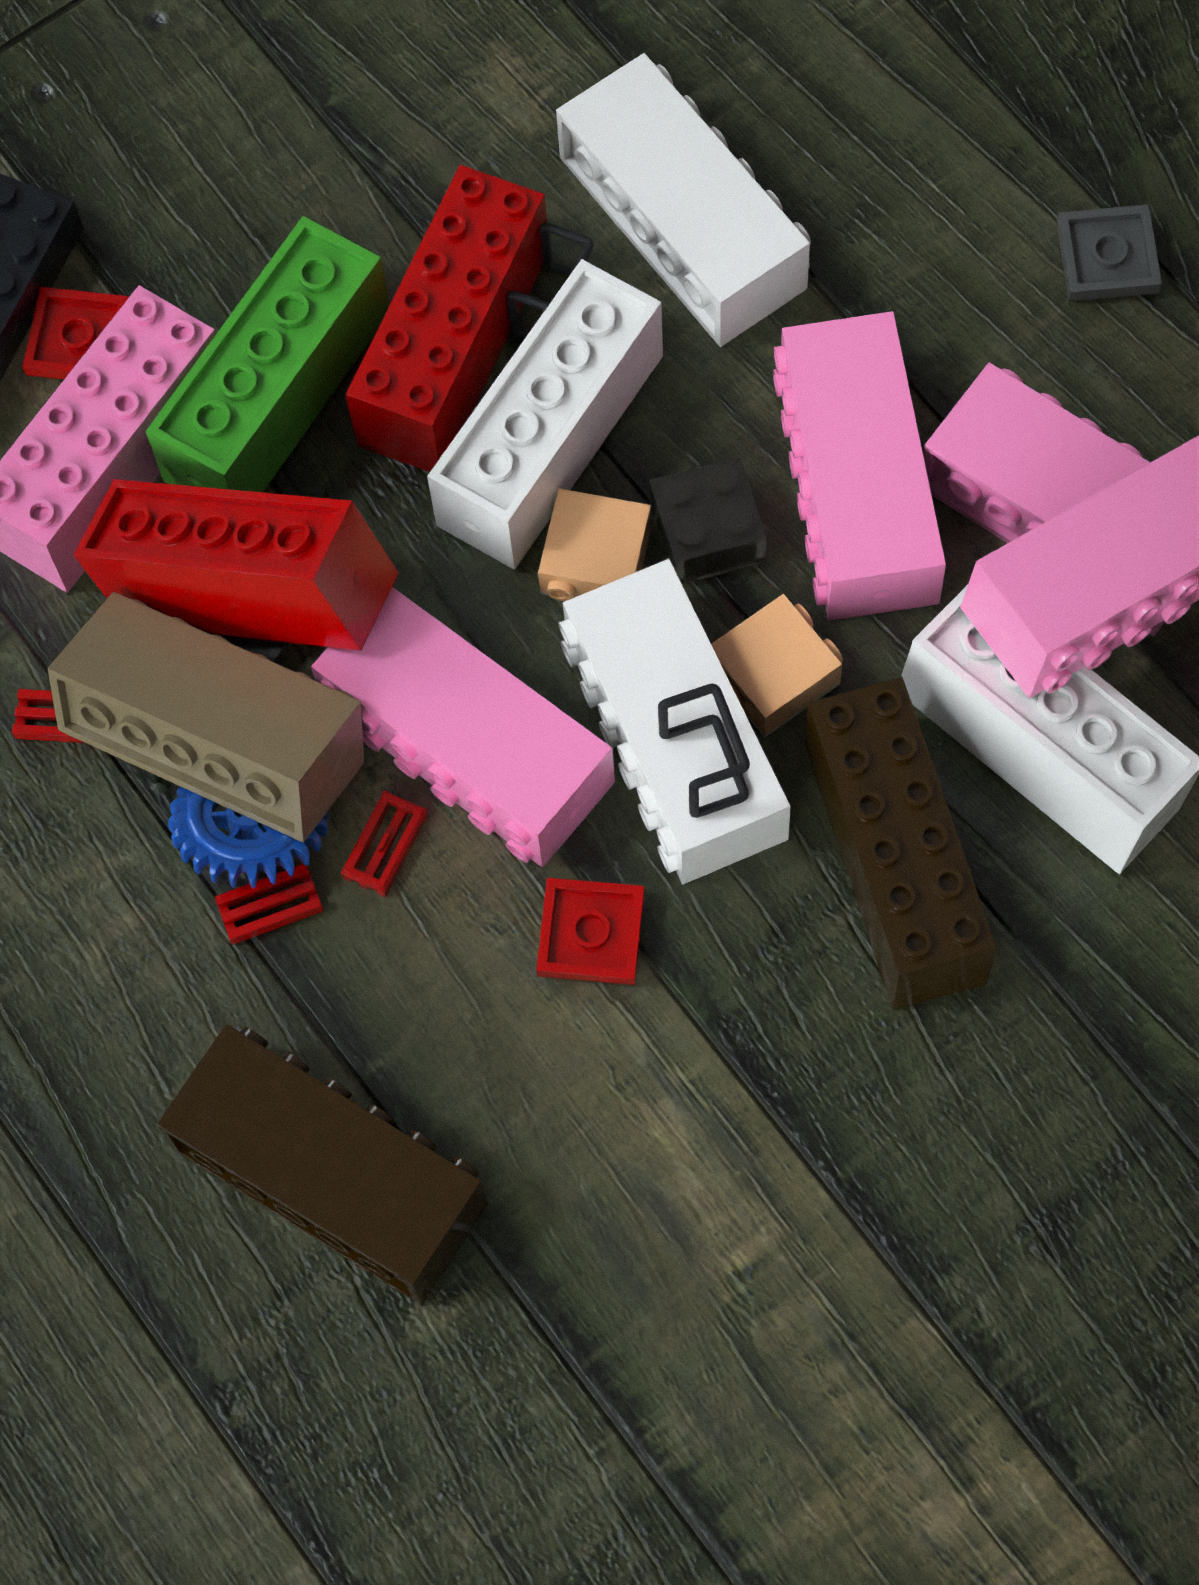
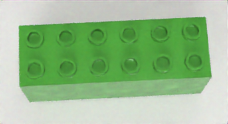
M305 216L301 217L145 431L163 482L174 485L264 492L373 339L390 306L380 256Z

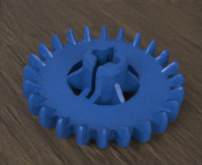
M181 786L177 789L178 798L170 804L172 816L168 820V827L171 833H173L171 839L174 848L180 849L181 860L184 863H188L192 856H194L193 866L197 875L201 874L204 867L210 864V877L213 883H216L219 875L224 870H227L229 872L230 885L233 888L236 887L237 879L241 873L247 874L251 887L255 888L260 871H264L269 877L270 882L274 885L277 878L276 867L279 865L286 869L289 876L293 877L295 872L293 857L300 859L305 866H308L310 863V853L307 846H310L315 852H319L321 849L320 836L325 837L328 832L326 821L329 817V810L305 842L302 843L231 809L226 808V811L215 812L219 805L218 803ZM217 827L227 830L229 836L225 835Z

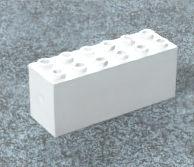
M643 53L556 109L560 159L719 347H722L807 290L811 245L807 231L800 223H792L783 213L782 205L777 196L771 190H763L756 182L755 175L749 164L743 158L736 159L729 151L722 133L714 126L709 128L700 117V112L695 102L688 95L682 97L673 86V81L668 71L661 64L655 66L649 57Z
M581 259L428 474L427 479L436 526L515 570L552 517L558 488L571 490L663 357L661 301Z
M664 560L563 602L564 621L559 622V628L564 638V641H561L564 655L571 668L579 667L583 678L580 686L587 704L590 708L598 707L602 719L599 722V726L605 742L612 748L617 746L622 761L618 763L627 788L629 790L637 788L641 801L638 804V809L647 830H657L661 843L657 848L667 872L676 871L682 885L787 841L789 839L791 806L670 560ZM713 683L722 690L750 761L749 769L742 774L749 790V797L743 803L694 818L689 814L690 782L702 776L729 768L712 724L670 739H662L659 736L658 704L663 699ZM713 694L668 708L669 728L713 714L718 716L722 721L737 762L740 764ZM733 777L699 788V807L738 794L739 791Z
M966 586L912 641L901 675L912 705L1120 875L1180 810L1199 775V756L1093 670H1087L1085 666L1072 673L1071 679L1057 691L1047 693L1046 690H1043L1035 696L1028 698L960 608L967 589Z

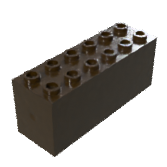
M903 677L808 703L805 748L892 1010L987 984L996 952V945Z
M226 1024L157 1123L172 1150L422 1306L488 1205L483 1184L477 1178L480 1172L459 1157L454 1156L450 1162L435 1153L436 1144L421 1133L411 1130L409 1135H406L392 1126L394 1119L377 1106L369 1104L364 1109L349 1100L352 1093L338 1082L327 1078L322 1083L307 1074L310 1071V1067L294 1055L285 1052L281 1058L266 1049L269 1044L268 1041L250 1028L243 1027L239 1032Z

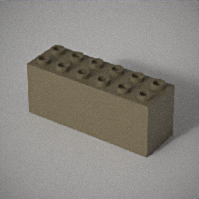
M112 592L47 668L59 731L302 843L305 842L364 764L360 700L355 699L345 691L335 690L314 681L302 672H294L271 662L262 654H253L237 647L221 636L210 635L192 627L180 618L170 617L149 608L142 601L137 599L131 600L115 592Z

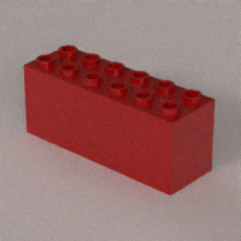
M459 165L345 394L357 446L431 472L472 414L510 335L507 293L515 290L529 295L544 264L540 226L542 223L547 222L545 194ZM516 301L519 316L524 303Z
M113 479L73 554L106 598L112 592H115L131 600L137 599L145 603L149 608L170 617L180 618L190 626L206 633L362 651L399 574L351 500Z

